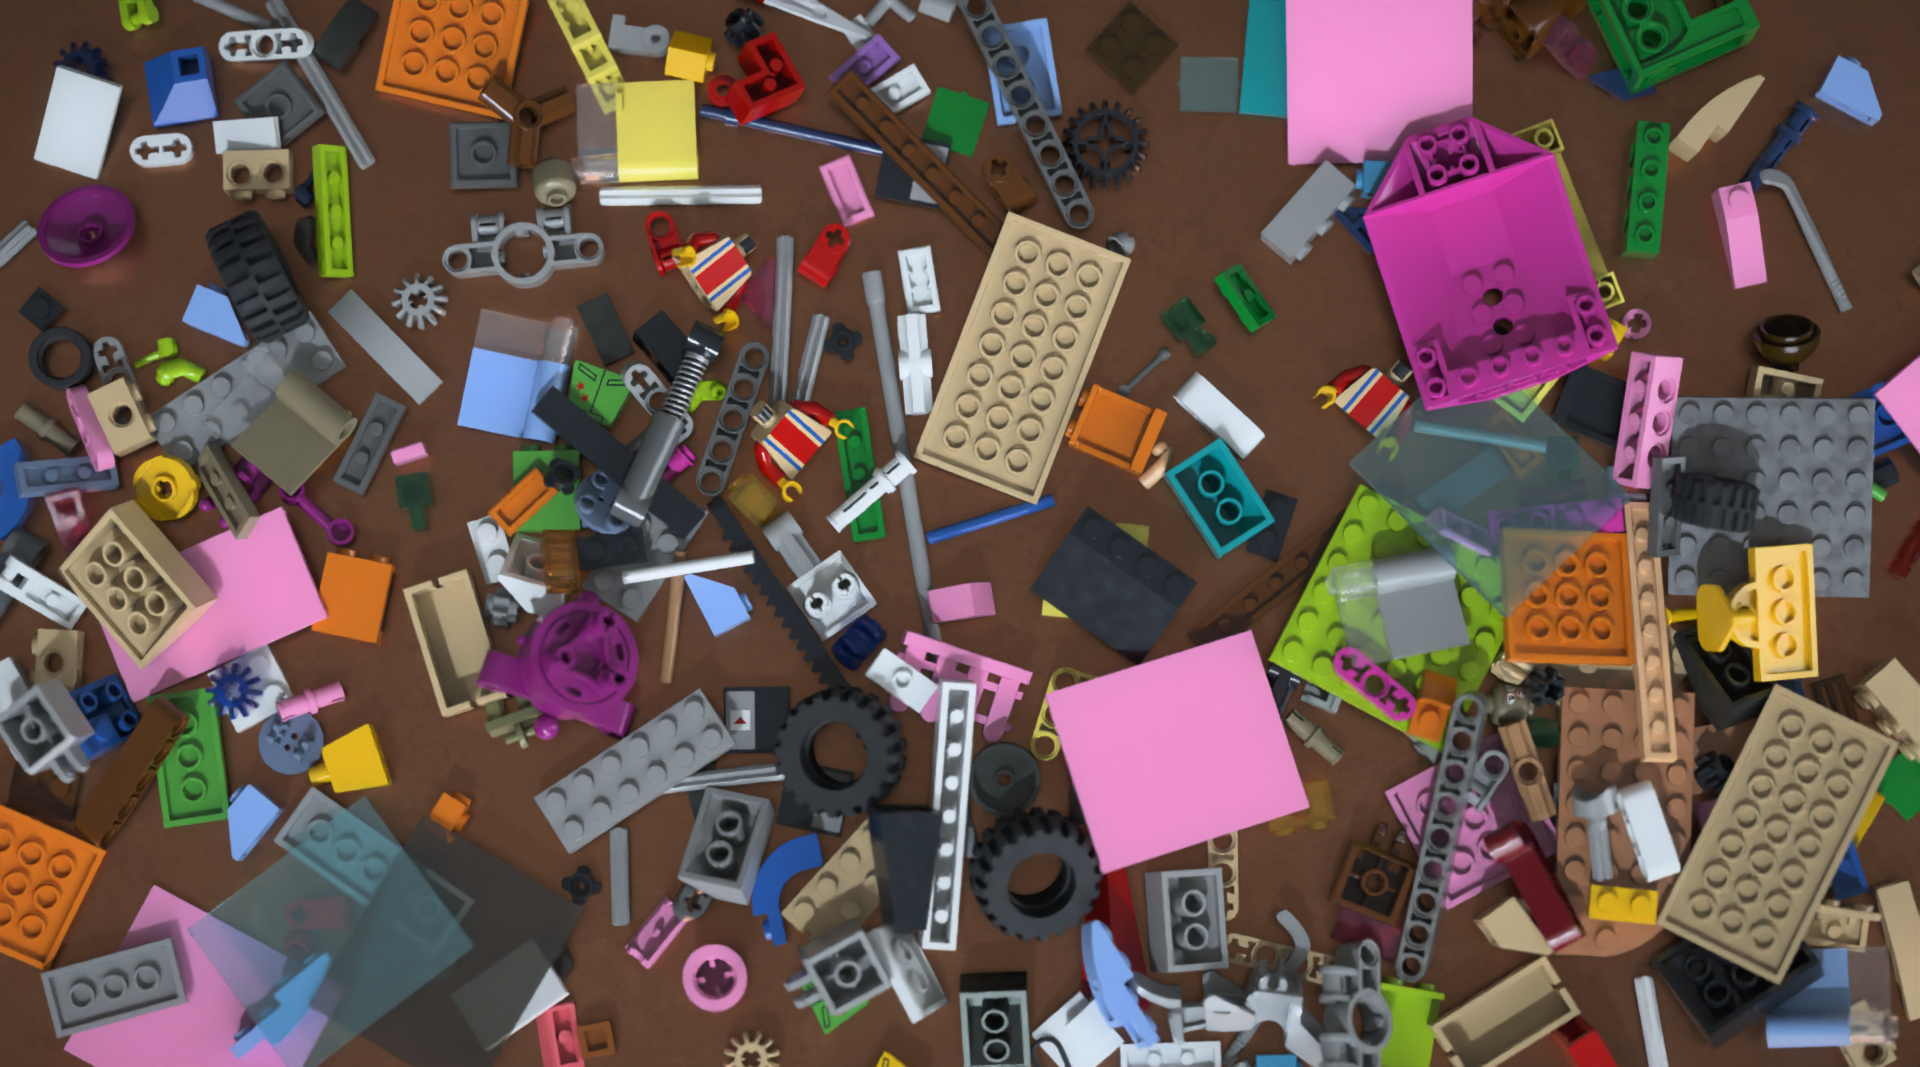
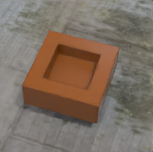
M611 1020L577 1026L583 1060L617 1053Z

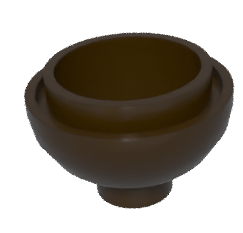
M1780 314L1766 318L1753 331L1754 343L1761 355L1774 363V369L1792 373L1798 371L1800 363L1814 353L1819 346L1821 330L1817 324L1804 316L1795 314Z

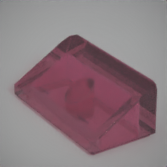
M1341 907L1329 938L1341 943L1371 939L1378 945L1380 958L1392 962L1401 943L1403 931Z

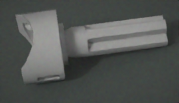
M1616 785L1609 787L1604 793L1592 792L1582 786H1576L1570 790L1572 810L1575 817L1587 819L1593 880L1613 879L1606 817L1619 811Z

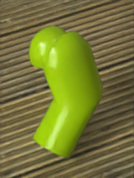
M179 357L161 363L156 369L157 374L155 378L163 386H169L175 378L180 376L200 383L203 381L207 370Z
M718 379L698 381L699 386H695L697 391H693L695 396L690 397L692 401L688 402L690 407H686L687 411L693 414L702 401L723 400L727 391L724 382Z

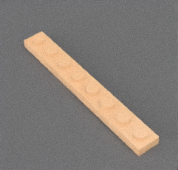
M1623 502L1625 532L1622 533L1627 534L1635 656L1633 670L1641 762H1674L1678 757L1661 558L1647 556L1650 502Z

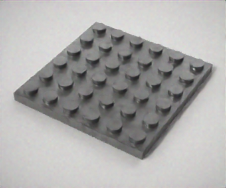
M1677 396L1670 440V455L1686 456L1685 472L1717 475L1745 481L1758 487L1760 495L1754 528L1751 531L1728 532L1682 523L1680 555L1668 556L1667 594L1697 595L1701 585L1718 584L1722 587L1726 596H1728L1729 592L1738 584L1749 581L1748 548L1812 543L1815 597L1869 598L1875 399Z

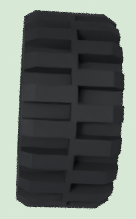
M248 210L208 230L205 240L212 259L238 312L257 342L268 343L307 323L310 315L297 283L274 237L257 211Z
M843 686L821 690L798 702L797 706L789 710L785 715V723L778 727L776 737L780 740L778 744L774 745L773 756H779L780 763L775 765L777 775L784 774L786 782L782 783L785 791L793 790L797 795L794 801L800 806L804 804L810 805V812L817 815L825 812L830 818H839L842 815L847 817L854 816L862 811H866L867 804H877L884 800L891 793V789L898 785L902 777L899 774L900 770L906 766L907 757L903 756V750L907 748V740L900 737L899 731L903 729L900 720L894 722L890 715L894 710L888 704L884 706L879 704L880 697L872 692L866 695L862 693V688L850 687L844 689ZM832 721H841L852 726L862 736L866 744L868 760L864 773L856 780L850 782L837 781L828 776L818 765L814 754V739L817 731L824 724Z
M1031 807L1028 813H1025L1023 809L1013 811L1014 816L1006 819L1003 815L995 820L997 825L993 829L987 827L981 834L984 840L982 843H975L972 850L975 858L969 860L968 870L971 874L969 882L979 906L988 921L994 927H999L1001 932L1009 937H1013L1016 933L1019 940L1030 941L1031 937H1036L1038 941H1045L1049 939L1048 935L1056 934L1059 937L1066 934V928L1071 925L1075 928L1082 922L1080 917L1084 913L1088 915L1094 907L1091 901L1092 898L1097 899L1099 897L1101 887L1098 882L1102 880V871L1099 868V859L1096 851L1076 822L1069 816L1063 817L1059 811L1049 809L1046 814L1042 807ZM1040 853L1055 854L1063 858L1062 868L1058 877L1045 890L1031 895H1019L1007 890L1008 880L1012 871L1024 859Z

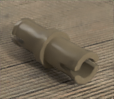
M28 401L18 409L14 416L15 419L36 432L38 439L42 442L47 440L67 457L72 455L81 442L79 438H76L59 426L57 419L53 416L51 418L47 417Z
M1296 707L1282 721V724L1286 725L1304 741L1303 745L1308 749L1312 747L1331 766L1335 765L1346 752L1344 748L1340 747L1324 733L1325 729L1320 724L1316 726Z

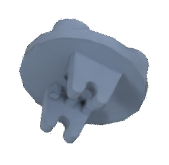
M600 470L586 477L577 486L573 497L575 510L582 520L581 526L584 528L589 526L593 529V534H617L627 530L631 524L609 514L620 487Z
M275 713L269 717L261 728L258 736L259 751L264 762L274 771L285 775L302 774L320 760L322 756L321 748L325 746V732L321 728L320 723L309 713L288 719L285 722H281L278 713ZM294 733H297V739H293L292 735ZM288 744L291 746L289 751L285 749Z

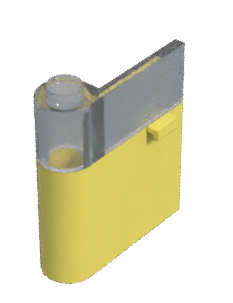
M668 80L576 85L578 158L572 159V170L575 178H579L580 184L699 179L695 81Z

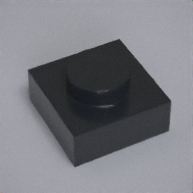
M38 287L18 312L38 329L45 331L55 324L67 308L44 289Z

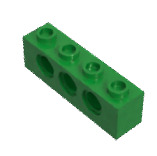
M1638 120L1631 127L1620 256L1654 259L1660 252L1671 123Z

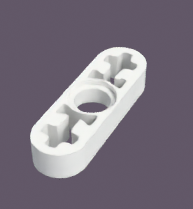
M300 28L228 32L222 36L219 42V51L223 58L234 62L304 58L312 52L314 47L312 35L307 30ZM268 35L273 40V49L269 54L265 55L261 52L259 43L264 36ZM296 38L303 41V44L297 48L283 47V41H293ZM235 42L249 43L250 49L231 51L230 46L235 44Z

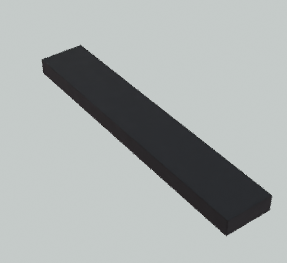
M552 386L531 410V413L621 487L636 455ZM661 477L648 511L684 541L705 516V513Z

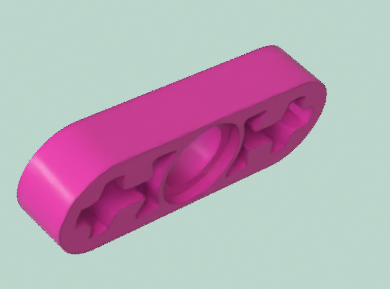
M1347 647L1334 655L1332 667L1335 674L1388 718L1401 722L1414 714L1416 701L1413 695L1357 649ZM1350 655L1355 658L1353 665L1358 670H1362L1364 665L1369 669L1360 676L1358 683L1353 679L1358 673L1353 669L1344 671L1341 668L1343 665V661L1340 659L1341 656L1344 658ZM1370 675L1378 676L1383 682L1382 691L1378 694L1369 693L1365 688V680ZM1390 687H1392L1395 691L1390 696L1397 701L1404 698L1407 701L1404 706L1408 711L1407 713L1401 711L1396 714L1393 711L1395 704L1392 701L1386 699L1383 704L1379 699L1385 696Z

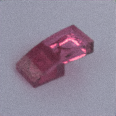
M1563 15L1559 17L1543 40V43L1554 58L1579 81L1583 79L1599 56L1591 40L1581 36L1573 21Z

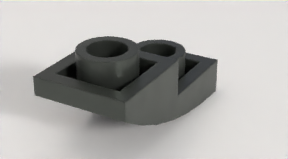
M348 0L321 36L313 50V55L340 71L359 50V41L377 22L378 12L359 0Z

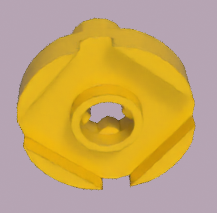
M164 453L145 461L135 472L133 478V488L136 487L137 494L135 500L147 516L154 520H176L187 515L195 507L201 488V479L186 461L177 456ZM160 481H168L171 484L172 493L164 495Z

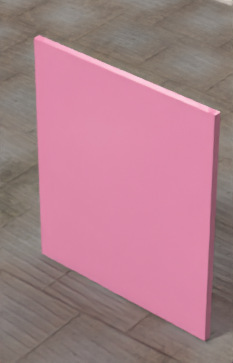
M1286 0L1288 164H1323L1325 160L1329 163H1363L1364 160L1393 162L1406 137L1468 116L1473 117L1472 0Z
M1251 630L1045 694V702L1049 707L1087 828L1098 855L1099 868L1102 874L1310 807L1254 640V634Z
M154 884L150 888L145 902L117 952L173 938L189 1002L72 1034L68 1042L65 1043L64 1048L67 1052L95 1067H303L341 996L344 995L346 987L327 978L320 995L310 1011L280 1044L272 1047L264 1039L243 1057L237 1058L230 1049V1047L237 1043L233 1037L248 1025L252 1029L262 1022L259 1016L273 1004H276L278 1008L281 1007V1003L274 996L280 990L277 984L291 972L296 976L306 969V966Z

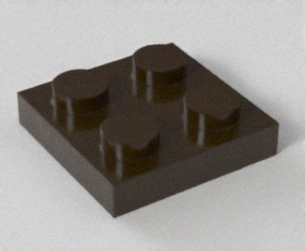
M1129 1L1086 48V52L1134 95L1175 51L1178 44Z

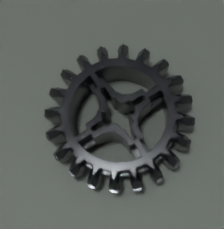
M1108 100L1102 101V110H1097L1096 104L1090 102V114H1087L1085 109L1080 107L1077 113L1081 120L1072 116L1068 119V123L1075 129H1063L1062 134L1071 139L1061 141L1064 149H1071V151L1066 152L1068 158L1075 161L1072 163L1075 171L1079 168L1082 170L1078 175L1080 182L1087 175L1091 176L1089 186L1092 188L1096 185L1097 179L1102 180V189H1108V179H1113L1116 188L1120 187L1121 175L1126 181H1132L1133 176L1129 169L1140 173L1142 167L1136 160L1146 161L1148 158L1146 153L1139 151L1150 146L1149 141L1139 140V138L1146 136L1148 131L1146 128L1136 130V127L1141 124L1142 119L1141 117H1136L1130 121L1129 118L1133 112V109L1130 107L1126 109L1124 114L1119 113L1121 108L1120 102L1115 103L1114 110H1108ZM1100 120V131L1097 135L1086 137V140H1078L1085 127ZM1110 121L1120 124L1128 132L1131 140H1125V137L1113 134ZM1104 130H1106V138L1109 139V143L1113 142L1114 144L1109 147L1106 160L1104 159V151H1101V147L1098 148L1096 145L1101 143ZM1079 150H1085V152L1097 155L1100 169L1088 164L1081 156ZM1124 150H1132L1126 162L1119 167L1110 169L1112 155L1124 152Z

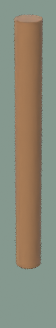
M675 550L673 563L687 561L688 552ZM685 574L671 577L659 682L662 683L673 682Z

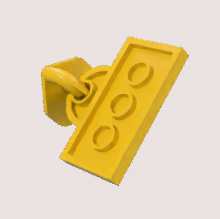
M1812 543L1748 548V582L1738 584L1729 592L1728 596H1726L1722 587L1718 584H1703L1697 591V606L1665 607L1666 626H1669L1671 623L1697 621L1699 642L1706 651H1723L1730 638L1740 646L1751 647L1753 652L1754 681L1764 682L1818 677Z

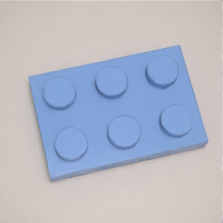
M1047 18L1004 24L1003 26L1048 117L1062 116ZM987 29L982 34L983 41L987 45H996L1001 39L1000 33L995 29ZM1009 58L999 60L996 65L999 73L1003 75L1013 73L1016 68L1015 63ZM988 67L997 126L1016 124ZM1016 88L1011 93V98L1014 103L1023 105L1029 101L1030 94L1024 88ZM1032 117L1029 120H1027V122L1041 119L1038 117Z

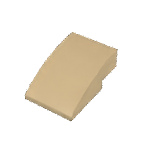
M1757 75L1746 79L1713 98L1674 136L1669 143V151L1685 162H1688L1701 150L1708 138L1715 143L1721 140L1737 121L1765 80V77Z

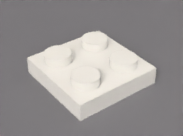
M269 644L253 650L207 674L237 733H241L277 713L275 702L295 696Z

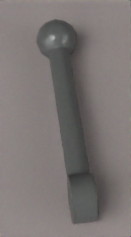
M1162 347L1158 352V356L1128 384L1118 387V395L1127 398L1130 395V390L1162 360H1167L1171 357V350L1167 347Z

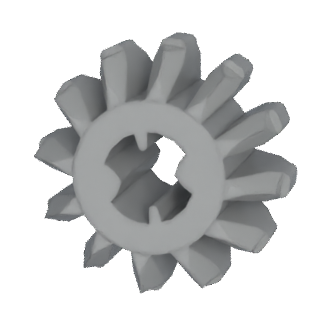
M415 273L414 284H411L404 277L402 282L407 288L402 290L395 287L393 290L395 294L401 297V299L391 301L393 307L401 308L395 316L399 320L407 317L405 325L409 328L414 326L417 320L419 329L425 330L426 319L436 326L438 321L433 315L435 313L441 316L446 315V310L439 307L438 304H445L449 301L447 296L439 295L444 290V286L441 283L433 286L434 277L428 275L423 283L421 275ZM425 294L423 298L427 301V304L425 306L419 305L417 309H414L417 306L413 303V299L415 297L421 298Z

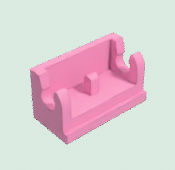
M668 896L662 900L624 947L630 955L637 958L647 969L654 965L688 923L676 917L672 908L673 900Z

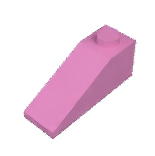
M1748 181L1718 188L1711 194L1734 289L1767 282L1759 216L1751 182Z

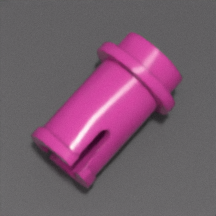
M685 443L680 447H675L676 451L670 457L663 472L662 478L669 484L687 466L690 465L692 467L695 465L693 461L697 459V456Z

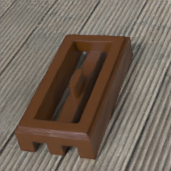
M1844 673L1810 683L1816 703L1827 708L1821 687L1825 686L1832 711L1842 715L1833 688V684L1838 683L1848 718L1860 724Z

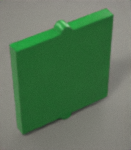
M938 86L922 139L951 144L950 151L973 157L990 103L967 96L965 91L958 93Z
M1900 752L1891 760L1877 790L1886 797L1884 802L1891 804L1905 821H1908L1920 810V764L1915 759L1912 761L1908 760Z

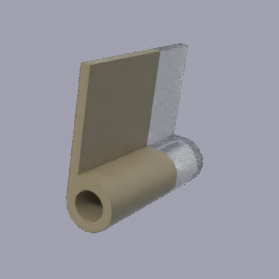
M268 345L262 348L256 347L249 353L246 359L248 363L246 368L247 375L202 422L292 496L352 433L357 424V418Z

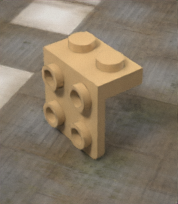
M1822 899L1803 937L1804 941L1808 945L1847 948L1851 952L1865 953L1869 921H1880L1881 914L1872 913L1873 906L1845 903L1844 909L1839 908L1840 901Z

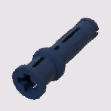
M1796 101L1793 104L1794 110L1783 123H1779L1776 126V135L1754 161L1750 169L1739 180V183L1750 181L1754 194L1757 193L1763 184L1760 179V171L1775 169L1788 150L1802 142L1801 136L1812 122L1816 123L1820 119L1818 114L1806 104L1800 101Z

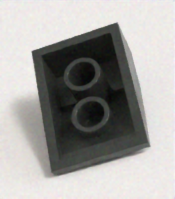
M1698 625L1674 634L1675 644L1698 705L1717 732L1760 716L1775 684L1779 685L1777 680L1754 681L1753 652L1751 647L1740 646L1730 638L1723 651H1706L1699 642Z
M1027 971L960 974L959 999L964 1067H1031Z

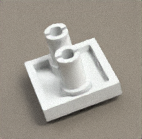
M840 550L786 587L823 642L878 605Z

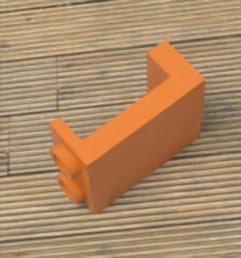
M1094 382L1092 389L1085 387L1078 406L1083 407L1078 420L1072 417L1065 436L1070 438L1068 446L1140 476L1167 416V412L1157 408L1155 410L1106 390L1100 387V384Z
M338 548L337 553L327 552L319 595L329 617L312 624L311 630L381 644L383 635L381 626L392 574L396 572V566L389 564L390 558L370 554L369 560L356 558L357 551Z

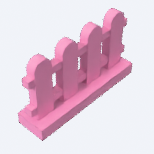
M903 629L899 641L907 646L904 653L897 652L896 656L918 672L921 671V668L932 671L930 680L937 685L938 678L972 680L976 683L974 721L984 724L982 728L983 737L989 742H997L1002 738L1004 731L1011 732L1013 725L1007 723L1014 700L1022 699L1023 692L1018 691L1020 683L1029 685L1033 672ZM927 652L938 655L935 663L924 660ZM958 662L969 665L967 673L956 670ZM989 672L1000 676L998 684L987 680ZM938 688L920 712L921 717L927 722L935 721ZM983 689L994 692L987 716L976 713ZM890 693L888 702L893 710L902 712L908 708L907 704Z

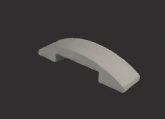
M352 289L328 311L419 405L443 383Z

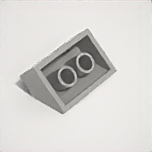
M706 787L678 878L716 899L748 905L776 817L770 799Z
M1222 867L1145 872L1151 972L1172 973L1229 968Z

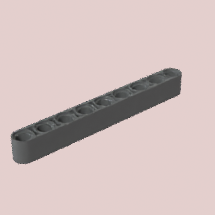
M956 0L1066 224L1074 230L1087 228L1094 218L1093 206L991 0H981L985 3L986 10L978 16L970 14L967 9V5L972 0ZM987 29L997 30L1001 36L1000 41L996 45H987L982 40L984 31ZM1003 58L1011 59L1016 67L1014 72L1009 75L999 73L996 67L998 61ZM1016 88L1026 89L1030 94L1029 101L1023 105L1014 103L1011 98L1013 90ZM1032 117L1040 118L1044 122V130L1040 134H1031L1026 129L1027 120ZM1054 147L1059 153L1058 161L1053 164L1043 162L1040 156L1042 149ZM1061 176H1067L1073 181L1074 188L1069 193H1060L1055 187V181ZM1074 206H1083L1088 211V219L1084 223H1075L1070 218V210Z
M1471 690L1461 695L1455 701L1396 962L1398 975L1407 982L1420 980L1429 971L1433 960L1489 709L1487 697L1476 690ZM1465 699H1472L1478 704L1479 712L1477 715H1470L1465 711ZM1459 731L1466 732L1471 737V746L1469 748H1464L1458 744L1456 735ZM1451 764H1458L1463 768L1464 778L1462 780H1456L1450 775L1449 767ZM1444 796H1450L1456 801L1457 809L1455 812H1449L1443 807L1442 799ZM1436 829H1444L1448 832L1450 836L1448 844H1442L1436 840ZM1429 861H1436L1442 866L1443 872L1441 876H1435L1429 872ZM1422 893H1429L1434 897V908H1428L1422 904ZM1421 925L1425 927L1428 932V939L1421 940L1417 938L1414 934V926ZM1408 957L1418 959L1421 964L1420 971L1415 972L1408 968L1406 963Z

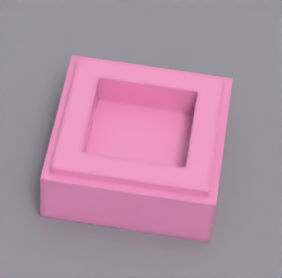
M420 441L390 452L393 462L397 466L429 457L427 446Z

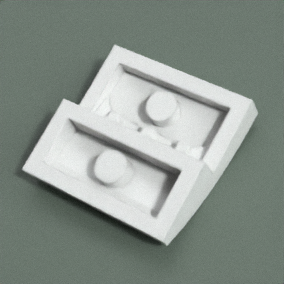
M1078 991L1060 1009L1049 1016L1030 1035L1036 1041L1043 1037H1051L1057 1040L1063 1047L1071 1067H1096L1125 1041L1112 1028L1087 1051L1065 1027V1023L1090 1002L1081 991ZM1043 1042L1039 1044L1059 1067H1065L1061 1055L1053 1043Z

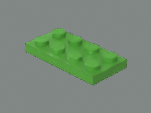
M208 687L147 696L148 707L155 699L164 696L190 716L187 727L157 772L164 828L228 819L227 810L231 804L229 801L230 796L215 688Z

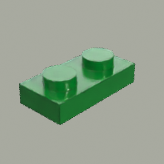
M1240 263L1214 278L1222 294L1228 299L1242 323L1246 325L1251 333L1277 317Z

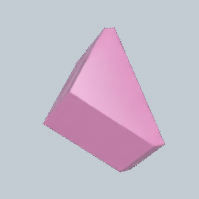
M991 582L965 583L927 591L932 624L996 615Z

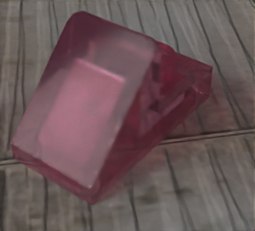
M78 487L45 494V500L64 552L75 550L94 528L88 513V496Z

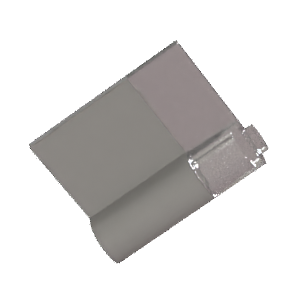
M1449 545L1331 568V575L1326 576V585L1329 595L1335 596L1353 668L1470 644L1454 583L1456 565Z

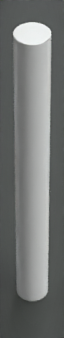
M753 550L626 570L622 571V578L624 584L752 564L755 563Z

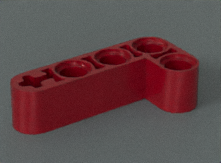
M1511 820L1483 837L1484 844L1491 856L1497 862L1506 865L1544 939L1554 952H1558L1586 936L1585 929L1534 833L1525 822Z

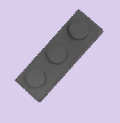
M376 392L332 481L364 496L408 407Z
M1667 455L1653 457L1647 556L1657 558L1680 555L1682 522L1670 516L1676 476L1685 473L1686 456Z

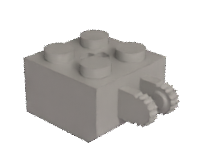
M59 678L36 684L0 714V735L24 771L34 775L52 768L58 775V778L67 784L76 777V772H74L72 766L80 772H84L90 767V761L80 745L91 737L95 731Z
M857 918L797 949L805 969L784 982L787 990L792 991L813 981L815 986L795 997L794 1003L796 1007L804 1008L822 998L832 1016L840 1015L892 987ZM848 965V969L844 971L841 969L842 966Z

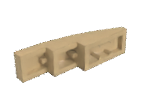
M1905 878L1875 886L1879 913L1881 914L1885 944L1891 953L1895 979L1900 985L1905 1015L1911 1021L1920 1018V918L1909 880Z

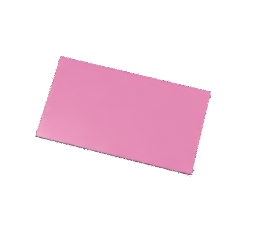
M281 506L261 515L247 539H235L231 530H227L179 552L215 593L218 599L201 619L146 668L141 670L102 624L101 627L129 693V698L132 700V703H136L147 698V696L170 688L329 616L289 522L287 512Z

